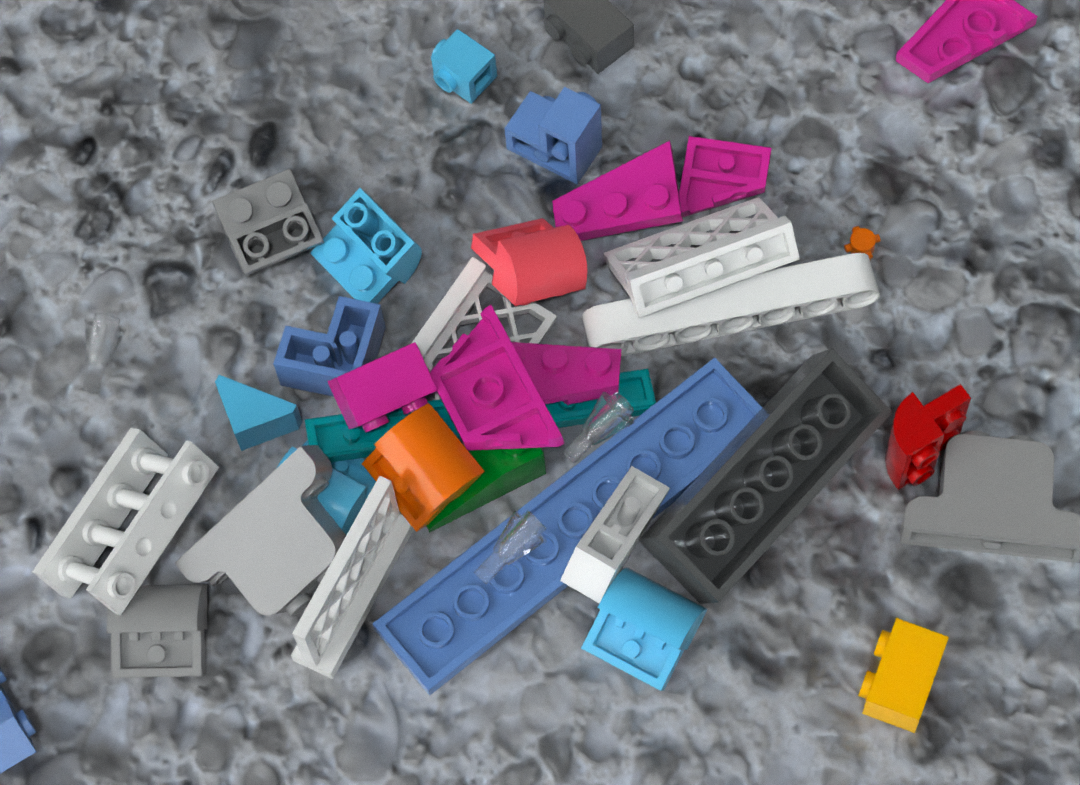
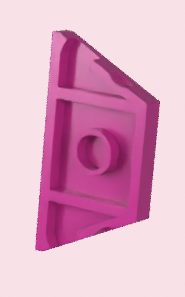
M492 305L486 307L480 313L482 320L467 336L463 333L454 343L451 353L442 358L429 372L437 388V393L465 448L471 451L559 447L565 444L557 425Z

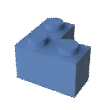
M566 87L562 89L556 99L550 96L542 97L530 91L504 128L507 150L578 184L602 148L601 104L597 103L592 96L585 92L576 93Z
M339 296L327 334L285 325L273 363L280 385L334 397L327 381L376 360L386 328L381 304Z

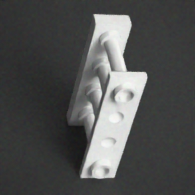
M130 428L32 572L61 596L69 599L74 596L82 583L88 584L89 586L86 590L112 612L121 616L219 466L191 441H185L174 459L167 457L168 454L143 431ZM156 473L163 474L150 495L144 494V490ZM131 509L138 510L126 531L118 530ZM107 545L114 547L100 569L93 567Z

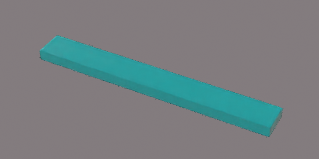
M647 368L621 372L618 395L570 405L562 401L545 405L557 427L563 428L640 416L653 406L656 400ZM441 399L427 401L461 443H463ZM401 407L386 414L389 420L388 423L366 433L362 425L349 430L342 414L305 419L308 445H318L330 462L368 457L376 448L374 444L393 426L412 412L404 415Z

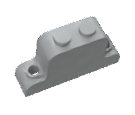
M967 431L964 434L952 437L947 443L941 463L939 496H918L907 504L901 524L900 544L1080 563V516L1071 511L1058 510L1053 506L1054 454L1049 446L1024 435L999 438L990 437L989 434L982 431Z
M318 445L300 446L175 562L176 566L189 581L195 583L209 581L213 587L221 584L229 577L255 611L261 615L270 616L288 612L292 617L300 613L308 606L312 599L309 595L319 586L346 537V534L318 500V495L328 486V481L332 475V465L328 457Z

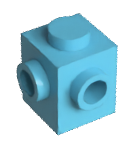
M458 29L448 39H442L432 52L433 78L437 85L448 93L455 92L471 104L497 77L495 54Z

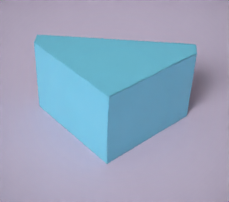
M218 375L215 383L241 451L299 430L302 419L296 404Z

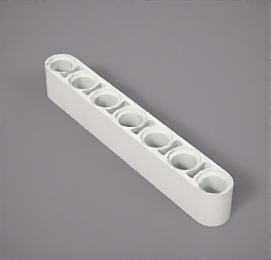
M852 253L769 270L640 318L634 311L630 298L593 306L583 313L582 320L589 347L622 349V357L858 309L877 301L880 293L869 256L865 253Z

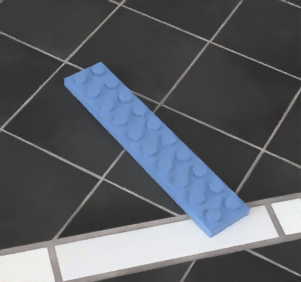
M714 357L372 623L374 630L430 696L568 587L567 584L560 580L577 544L631 466L670 488L654 515V519L682 495L763 407Z

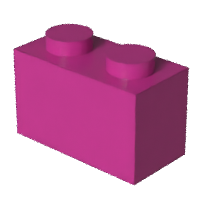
M416 342L327 381L349 430L362 425L365 433L388 423L389 420L386 414L401 407L405 415L428 403L425 396L437 391Z

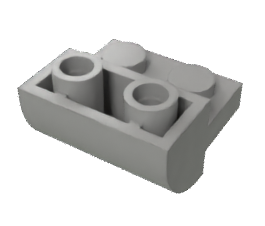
M290 169L212 201L233 253L245 276L324 243Z
M207 584L141 585L121 616L108 608L107 634L111 633L112 678L205 675L204 629H208Z

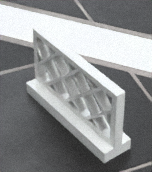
M760 197L603 253L607 266L631 297L634 311L639 318L800 259L791 221L786 216L778 218ZM756 214L753 218H746V217H749V216H751V215ZM730 231H741L738 233H729ZM676 244L674 247H668V245ZM691 245H702L697 248L690 247ZM632 258H637L635 261H627ZM652 259H661L658 262H650Z
M472 257L413 342H416L430 372L436 359L446 357L451 353L452 347L445 348L450 339L452 346L458 340L456 331L459 326L479 323L482 320L479 298L486 287L495 291L503 298L505 309L495 310L498 318L507 317L512 336L509 337L511 342L540 344L556 321L557 316L536 302L511 307L510 301L492 285L493 276L486 272L487 265ZM474 306L476 314L468 315ZM530 313L543 322L536 332L518 335L514 316ZM437 391L432 393L434 400L440 399Z
M382 476L378 477L292 633L297 643L291 654L293 661L331 679L337 673L414 530L406 518L400 514L391 480Z

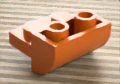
M430 403L418 408L386 432L374 444L376 446L375 450L361 463L375 481H377L379 476L392 481L399 511L416 532L427 526L451 501L460 497L485 472Z

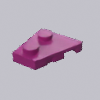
M689 136L679 190L682 216L686 217L765 193L772 148Z

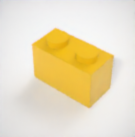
M896 618L891 632L882 629L873 654L880 657L881 661L876 673L867 670L858 695L866 699L862 714L915 733L949 637Z

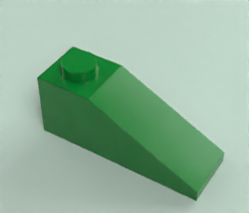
M519 448L469 451L485 472L460 497L451 501L426 526L429 533L545 475V457L542 449Z

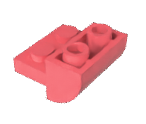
M541 218L473 234L471 249L494 269L492 285L514 306L528 305L531 302L563 296L567 293L586 288L588 271L585 251L577 233L570 225L554 228L545 219Z

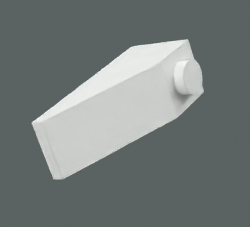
M631 466L577 544L560 581L600 604L607 589L627 562L670 488Z

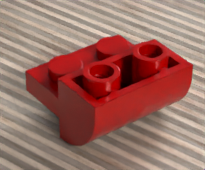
M961 384L924 406L912 392L897 408L887 446L885 463L888 475L898 490L909 483L917 486L929 479L935 472L934 468L940 455L939 451L946 449L948 441L961 433L971 400L970 395Z

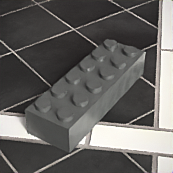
M833 348L812 355L639 541L700 604L720 602L890 416L892 411Z

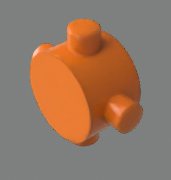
M859 226L852 228L853 233L850 237V243L844 245L846 253H865L869 256V259H872L875 243L881 241L879 234L874 235L871 230L860 228Z

